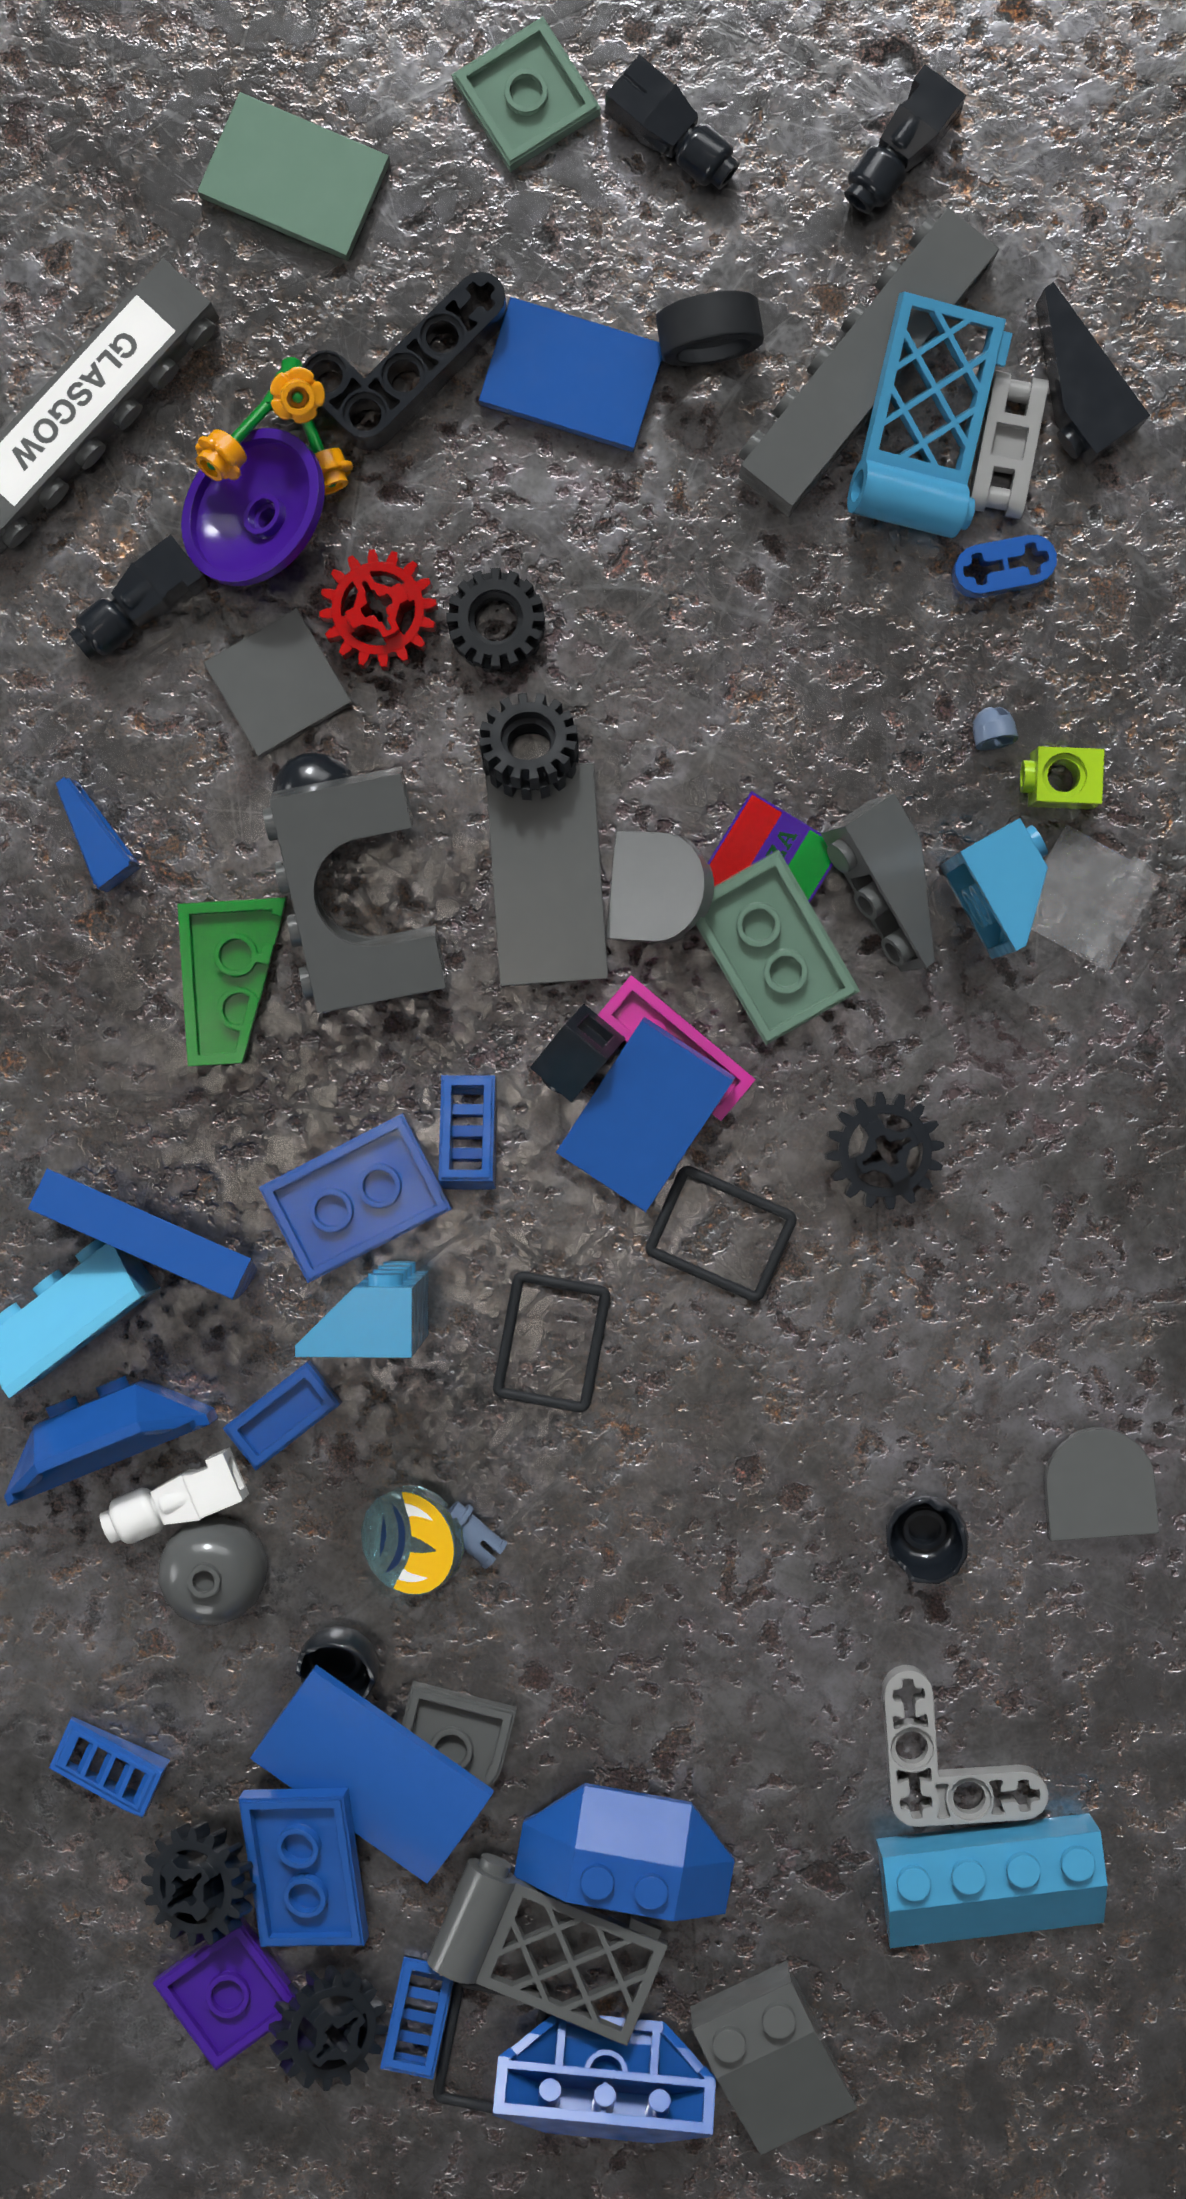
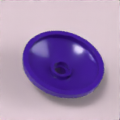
M275 428L252 430L240 444L246 453L247 460L240 468L241 476L237 480L228 478L215 481L205 475L200 469L190 485L182 511L181 529L183 543L194 565L205 575L219 583L230 586H247L273 577L298 557L310 541L317 527L323 509L325 494L323 471L311 448L287 431Z

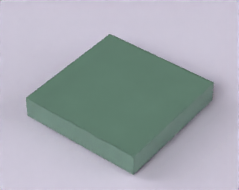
M543 16L451 74L454 85L509 172H512L601 115V107Z

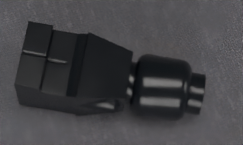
M640 54L606 93L605 113L619 125L621 123L639 139L640 143L670 158H673L676 154V162L679 167L702 186L712 183L720 190L737 171L740 163L732 157V145L710 125L701 124L697 126L698 113L691 107L678 85L671 82Z
M924 65L913 79L908 100L899 104L880 138L879 145L869 147L849 172V187L844 192L848 202L866 214H869L874 207H882L888 203L906 179V172L933 154L936 146L960 116L967 95L927 65Z
M170 534L137 561L131 563L111 592L114 596L112 600L108 597H102L80 613L75 620L77 627L69 632V635L89 659L97 653L103 656L108 655L132 637L134 633L132 626L134 624L141 627L169 612L175 601L189 590L196 596L208 587L209 583Z

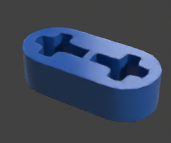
M1024 535L977 544L966 548L958 556L952 568V581L955 588L962 595L969 598H983L1034 588L1043 584L1054 572L1057 564V553L1053 544L1047 538L1040 535ZM1025 548H1031L1034 556H1043L1044 563L1036 569V575H1030V570L1026 566L1010 569L1009 562L1021 559L1025 554ZM972 558H978L979 564L982 567L999 565L1000 570L987 574L983 580V585H977L974 577H965L963 573L971 565Z

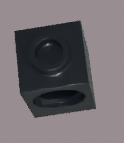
M583 1004L560 1029L530 1068L541 1077L549 1089L562 1094L572 1103L625 1040V1037L587 1005Z

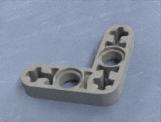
M912 1665L897 1666L887 1673L882 1685L888 1792L893 1812L902 1823L908 1826L926 1827L1020 1821L1035 1818L1043 1812L1048 1803L1049 1794L1047 1786L1038 1772L1029 1766L1018 1764L938 1770L934 1697L931 1683L922 1670ZM904 1679H911L915 1688L922 1689L921 1693L913 1695L912 1707L915 1717L925 1714L924 1721L906 1718L893 1723L894 1716L905 1718L904 1704L901 1697L893 1695V1690L902 1689ZM906 1732H918L926 1740L925 1750L918 1758L905 1759L896 1752V1742ZM928 1769V1774L920 1773V1771ZM898 1770L910 1773L917 1772V1783L922 1796L929 1797L928 1800L920 1802L918 1811H910L907 1802H900V1798L909 1797L910 1786L907 1774L903 1773L897 1776ZM997 1780L1000 1792L1017 1790L1018 1781L1026 1780L1029 1787L1036 1790V1793L1028 1794L1025 1804H1018L1013 1795H997L1001 1806L993 1807L994 1794L990 1781ZM965 1782H975L983 1789V1799L978 1806L972 1809H962L953 1800L956 1788Z

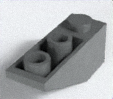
M894 793L869 800L820 834L828 846L827 854L836 869L844 873L854 890V900L858 909L866 918L872 921L882 939L881 946L886 957L898 966L901 972L927 968L935 962L921 839Z

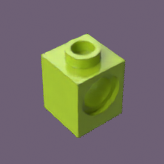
M1038 746L1030 753V760L1022 761L1020 770V792L1028 793V807L1094 809L1101 805L1103 799L1105 749ZM1051 765H1063L1071 772L1073 784L1068 792L1057 791L1050 785L1048 770Z

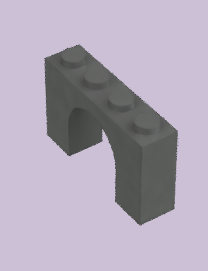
M402 766L273 792L269 799L271 807L263 808V819L269 841H279L283 861L275 862L277 882L281 894H291L295 914L287 915L288 930L293 947H303L307 966L299 968L301 987L305 999L314 998L317 1013L446 988L447 975L436 925L382 936L355 934L342 928L328 915L318 894L317 877L319 868L325 858L337 847L351 840L412 828L414 819Z

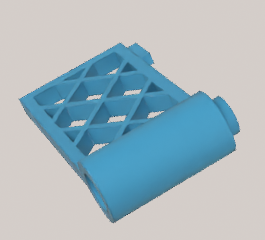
M905 291L899 293L861 461L853 473L847 497L848 512L948 538L956 537L960 530H966L970 526L975 512V499L970 497L967 485L995 366L1005 367L1013 333L1004 331L1006 319ZM911 308L929 313L940 333L919 348L916 347L907 331ZM944 317L959 322L949 327ZM968 324L988 329L983 352L968 362L953 334ZM944 341L958 369L936 383L921 355ZM904 346L908 355L900 360L902 347ZM912 361L927 389L904 404L894 386L897 371ZM978 364H980V365H979V369H978V374H977V377H976V375H975V373L973 372L972 368H974L975 366H977ZM963 375L973 395L970 407L955 417L940 389ZM931 396L946 423L923 438L908 410ZM891 401L895 410L887 415L889 404ZM900 417L914 444L899 454L879 450L884 426ZM967 419L963 432L959 424ZM949 430L960 447L955 469L938 465L928 447L929 443ZM919 451L924 461L909 458V456Z

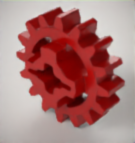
M375 549L369 550L368 563L362 565L353 555L347 557L351 571L345 575L341 571L333 569L331 575L337 583L336 589L327 588L321 591L323 599L332 604L331 608L319 611V617L323 622L334 623V626L325 633L328 641L333 643L343 639L344 642L340 647L339 654L346 660L355 652L359 653L358 664L362 669H367L372 658L378 659L383 671H389L390 658L398 656L404 665L409 664L410 659L407 650L413 646L424 652L427 646L420 634L422 631L435 632L437 628L435 622L426 617V613L438 610L436 599L423 598V595L433 588L429 578L415 581L414 579L419 571L418 565L411 561L403 569L400 568L399 555L395 551L389 554L386 562H380ZM372 577H391L402 584L397 583L389 587L374 582ZM355 586L358 593L354 606L345 611L346 615L343 616L346 598ZM369 591L373 593L375 599L379 600L383 606H388L386 612L388 615L387 620L391 626L390 630H387L383 622H379L376 616L370 615L372 608L370 606L371 601L367 595ZM415 605L412 624L403 635L400 626L404 613L412 610V606ZM366 634H371L383 638L386 644L370 645L361 642L355 637L358 636L360 638Z

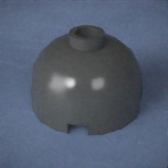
M208 1515L200 1521L187 1522L169 1538L159 1559L158 1584L165 1602L179 1617L196 1625L218 1626L240 1618L257 1602L266 1583L268 1558L261 1540L247 1524L238 1520L233 1521L226 1517H218L219 1515Z

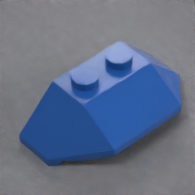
M126 1375L96 1387L99 1397L79 1404L75 1395L48 1406L45 1409L49 1417L33 1426L4 1495L7 1506L208 1426L218 1418L215 1408L145 1378L129 1384Z
M584 1783L537 1814L535 1813L523 1820L514 1875L516 1878L566 1903L674 1922L726 1914L735 1859L692 1802Z
M551 2015L514 2046L509 2047L498 2056L492 2116L550 2134L653 2144L708 2138L713 2136L716 2077L706 2066L702 2065L693 2052L664 2021L638 2019L628 2045L625 2046ZM599 2015L600 2018L620 2026L624 2020L622 2017Z

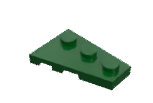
M286 897L177 904L187 1064L189 1067L244 1063L288 900Z

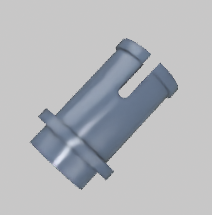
M456 1501L443 1515L450 1529L452 1539L477 1560L481 1567L487 1569L494 1563L496 1558L484 1549L480 1543L483 1541L493 1551L501 1554L507 1545V1541L501 1539L472 1514L474 1510L472 1505L467 1504L464 1507L459 1501Z

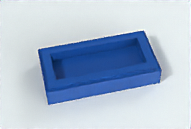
M309 1360L224 1426L223 1430L256 1471L338 1407L342 1401Z

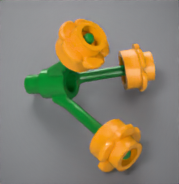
M287 357L282 360L281 370L275 374L270 390L262 402L232 435L215 429L208 436H201L195 446L198 454L196 463L205 475L215 481L228 478L237 480L241 476L240 468L247 460L246 453L240 445L241 442L270 411H274L283 420L293 419L295 423L302 424L310 447L323 471L324 495L335 493L346 487L349 483L347 477L353 469V463L345 460L340 448L324 449L313 419L317 415V408L324 404L325 391L322 383L315 381L314 374L310 370L303 368L302 362L295 357Z

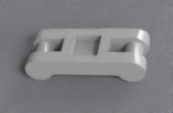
M994 371L974 476L970 488V497L975 499V511L984 512L985 507L1003 510L1005 517L1022 518L1049 380L1032 377L1030 382L1011 379V373ZM1007 401L1025 404L1024 416L1005 412ZM993 471L1012 475L1009 489L990 486Z

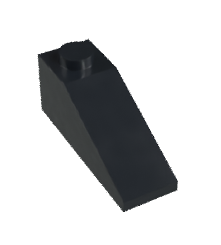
M1052 282L1044 288L1036 303L1054 419L1055 424L1060 429L1057 432V437L1064 450L1074 459L1080 457L1087 467L1139 430L1150 414L1061 291Z

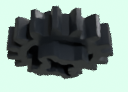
M874 1092L873 1105L869 1107L861 1098L857 1097L853 1100L857 1113L851 1116L839 1111L836 1116L844 1127L841 1132L828 1131L826 1135L831 1140L838 1142L836 1150L825 1153V1159L838 1161L840 1165L830 1175L832 1180L838 1181L847 1178L850 1183L847 1185L844 1194L851 1198L860 1190L865 1192L863 1204L869 1208H872L877 1197L883 1198V1203L888 1210L895 1208L896 1196L901 1195L910 1204L916 1202L913 1188L918 1185L930 1190L933 1185L925 1176L928 1169L937 1171L942 1170L943 1167L941 1163L931 1159L932 1151L945 1148L944 1142L931 1140L929 1133L934 1131L939 1124L936 1120L922 1123L919 1118L923 1114L925 1106L917 1103L909 1110L905 1109V1095L900 1093L896 1094L891 1105L886 1104L883 1092ZM878 1114L898 1116L905 1120L909 1126L897 1131L885 1128ZM859 1125V1129L863 1134L859 1151L849 1157V1142L854 1130ZM878 1137L888 1142L905 1139L897 1144V1148L892 1150L891 1157L893 1161L890 1164L881 1159L863 1162L872 1156L871 1153L878 1149L875 1141ZM919 1145V1160L914 1171L910 1174L906 1167L910 1149ZM871 1170L884 1173L891 1186H873L863 1181L859 1176Z
M203 1821L193 1827L186 1823L171 1830V1833L157 1839L155 1844L158 1850L146 1855L144 1860L153 1868L152 1872L141 1877V1883L151 1886L153 1889V1894L144 1901L149 1906L157 1905L160 1910L154 1922L159 1925L169 1921L172 1924L170 1937L174 1940L187 1933L189 1946H195L206 1940L208 1945L214 1944L239 1929L243 1925L240 1918L250 1913L253 1909L250 1902L244 1898L256 1890V1884L245 1880L244 1873L253 1868L252 1861L240 1862L237 1855L241 1852L243 1845L241 1842L231 1846L225 1843L227 1829L225 1828L210 1834L208 1822Z
M328 1965L324 1978L319 1979L312 1970L306 1972L307 1985L303 1988L292 1982L287 1986L293 1997L289 2003L276 2001L274 2007L282 2015V2020L269 2023L268 2027L269 2031L278 2039L270 2045V2049L277 2059L281 2061L279 2065L289 2078L295 2076L300 2084L307 2089L316 2080L323 2091L330 2090L333 2078L338 2077L345 2086L350 2085V2071L355 2067L366 2073L369 2070L368 2064L364 2060L368 2053L381 2054L383 2050L374 2040L375 2035H382L388 2032V2026L378 2017L387 2009L385 2004L375 1996L377 1993L375 1987L367 1979L362 1980L351 1968H348L341 1975L333 1965Z

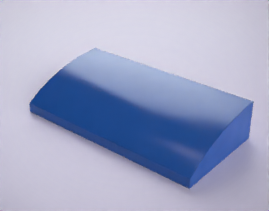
M48 1168L28 1207L31 1211L232 1300L238 1299L244 1293L258 1270L252 1259Z
M315 1665L265 1733L250 1757L251 1760L292 1789L348 1787L355 1833L425 1883H428L442 1866L494 1792L491 1787L318 1665Z

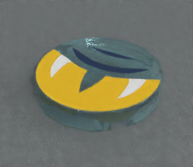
M401 1486L378 1497L366 1511L361 1528L362 1550L371 1570L386 1586L405 1595L422 1596L442 1587L459 1570L464 1554L463 1530L457 1517L452 1518L450 1512L445 1508L448 1504L440 1495L422 1486Z

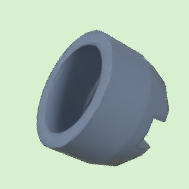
M1002 707L984 708L973 721L972 733L977 750L985 751L1003 748L1015 743L1019 739L1013 717L1010 712Z

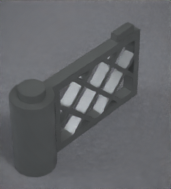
M482 1853L480 1858H470L465 1865L427 1958L428 1965L435 1972L452 1981L463 1984L476 1983L627 2046L668 1947V1940L660 1938L662 1927L633 1915L627 1924L583 1905L566 1903L516 1878L510 1872L511 1864L494 1854ZM525 1898L545 1906L552 1924L524 1935L516 1917L522 1899ZM556 1911L569 1917L559 1920ZM581 1922L595 1927L602 1944L574 1955L564 1929ZM512 1927L516 1939L505 1943ZM606 1932L615 1935L618 1938L609 1941ZM556 1933L566 1959L539 1970L528 1944ZM631 1943L652 1951L645 1968L626 1976L623 1975L614 1954V1950ZM521 1948L531 1974L511 1981L493 1973L499 1956ZM606 1954L616 1980L589 1991L578 1965ZM571 1969L581 1994L563 2002L550 1997L543 1980ZM639 1982L635 1994L632 1997V1994L628 1986ZM535 1983L538 1991L530 1989L527 1986H530ZM621 1990L628 2005V2011L622 2025L620 2026L600 2018L593 2001ZM586 2004L589 2013L577 2007Z

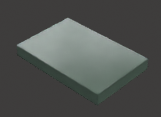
M239 92L197 192L201 199L349 261L390 165V158L387 154Z
M779 849L714 886L710 909L704 918L701 917L695 925L765 1045L860 992Z

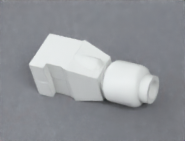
M230 1447L212 1454L205 1460L206 1466L199 1469L189 1468L157 1486L152 1491L142 1487L114 1498L110 1502L109 1510L99 1515L102 1529L109 1542L115 1543L122 1540L126 1544H133L159 1533L163 1529V1525L200 1521L208 1515L242 1502L249 1495V1492Z

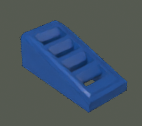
M63 777L56 782V786L90 876L98 890L109 892L139 870L140 863L80 783L71 778Z
M441 1075L438 1181L443 1189H496L495 1075ZM453 1095H484L483 1104H453ZM453 1117H483V1125H453ZM453 1139L482 1140V1148H453ZM453 1162H482V1170H453Z
M72 1716L49 1768L117 1807L143 1818L153 1801L170 1759ZM80 1737L89 1743L78 1765L69 1760ZM99 1747L106 1751L107 1754L99 1773L89 1770ZM117 1758L126 1762L118 1782L108 1778ZM135 1769L144 1772L137 1791L128 1787Z
M407 1956L403 1958L380 2069L433 2080L453 1981L435 1972L426 1960ZM411 1974L442 1981L441 1991L410 1986ZM406 1997L438 2003L436 2014L404 2007ZM407 2019L433 2025L432 2034L427 2035L400 2029L401 2020ZM397 2040L429 2047L427 2057L395 2051Z

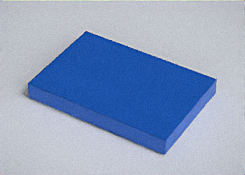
M510 297L479 397V405L634 453L663 360L660 342Z
M644 1017L556 1153L646 1212L734 1081L735 1076Z
M404 1113L259 1187L307 1283L453 1209Z
M348 1787L243 1790L238 1800L247 1860L252 1861L253 1868L249 1870L251 1882L256 1884V1890L252 1893L260 1946H365L369 1937Z

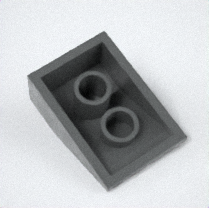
M787 1960L690 2006L692 2030L719 2085L760 2155L858 2109Z

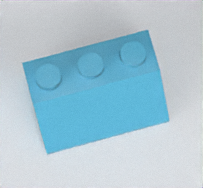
M96 1239L75 1255L81 1264L64 1276L58 1269L39 1282L32 1289L38 1297L21 1309L15 1302L0 1313V1385L8 1398L37 1384L161 1288L137 1257Z

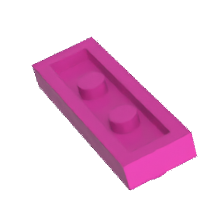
M632 975L598 1014V1016L624 1036V1041L628 1042L641 1020L646 1017L734 1075V1081L712 1112L720 1121L723 1120L756 1080Z

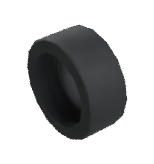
M734 290L695 295L665 306L656 316L662 359L670 365L699 366L727 361L754 351L763 344L764 340L758 298L750 292Z

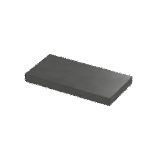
M593 762L576 763V773L573 778L565 776L566 786L558 791L553 784L550 785V796L541 799L539 790H532V800H522L520 789L516 790L512 798L504 794L503 784L496 789L491 784L490 774L486 776L501 987L608 979Z

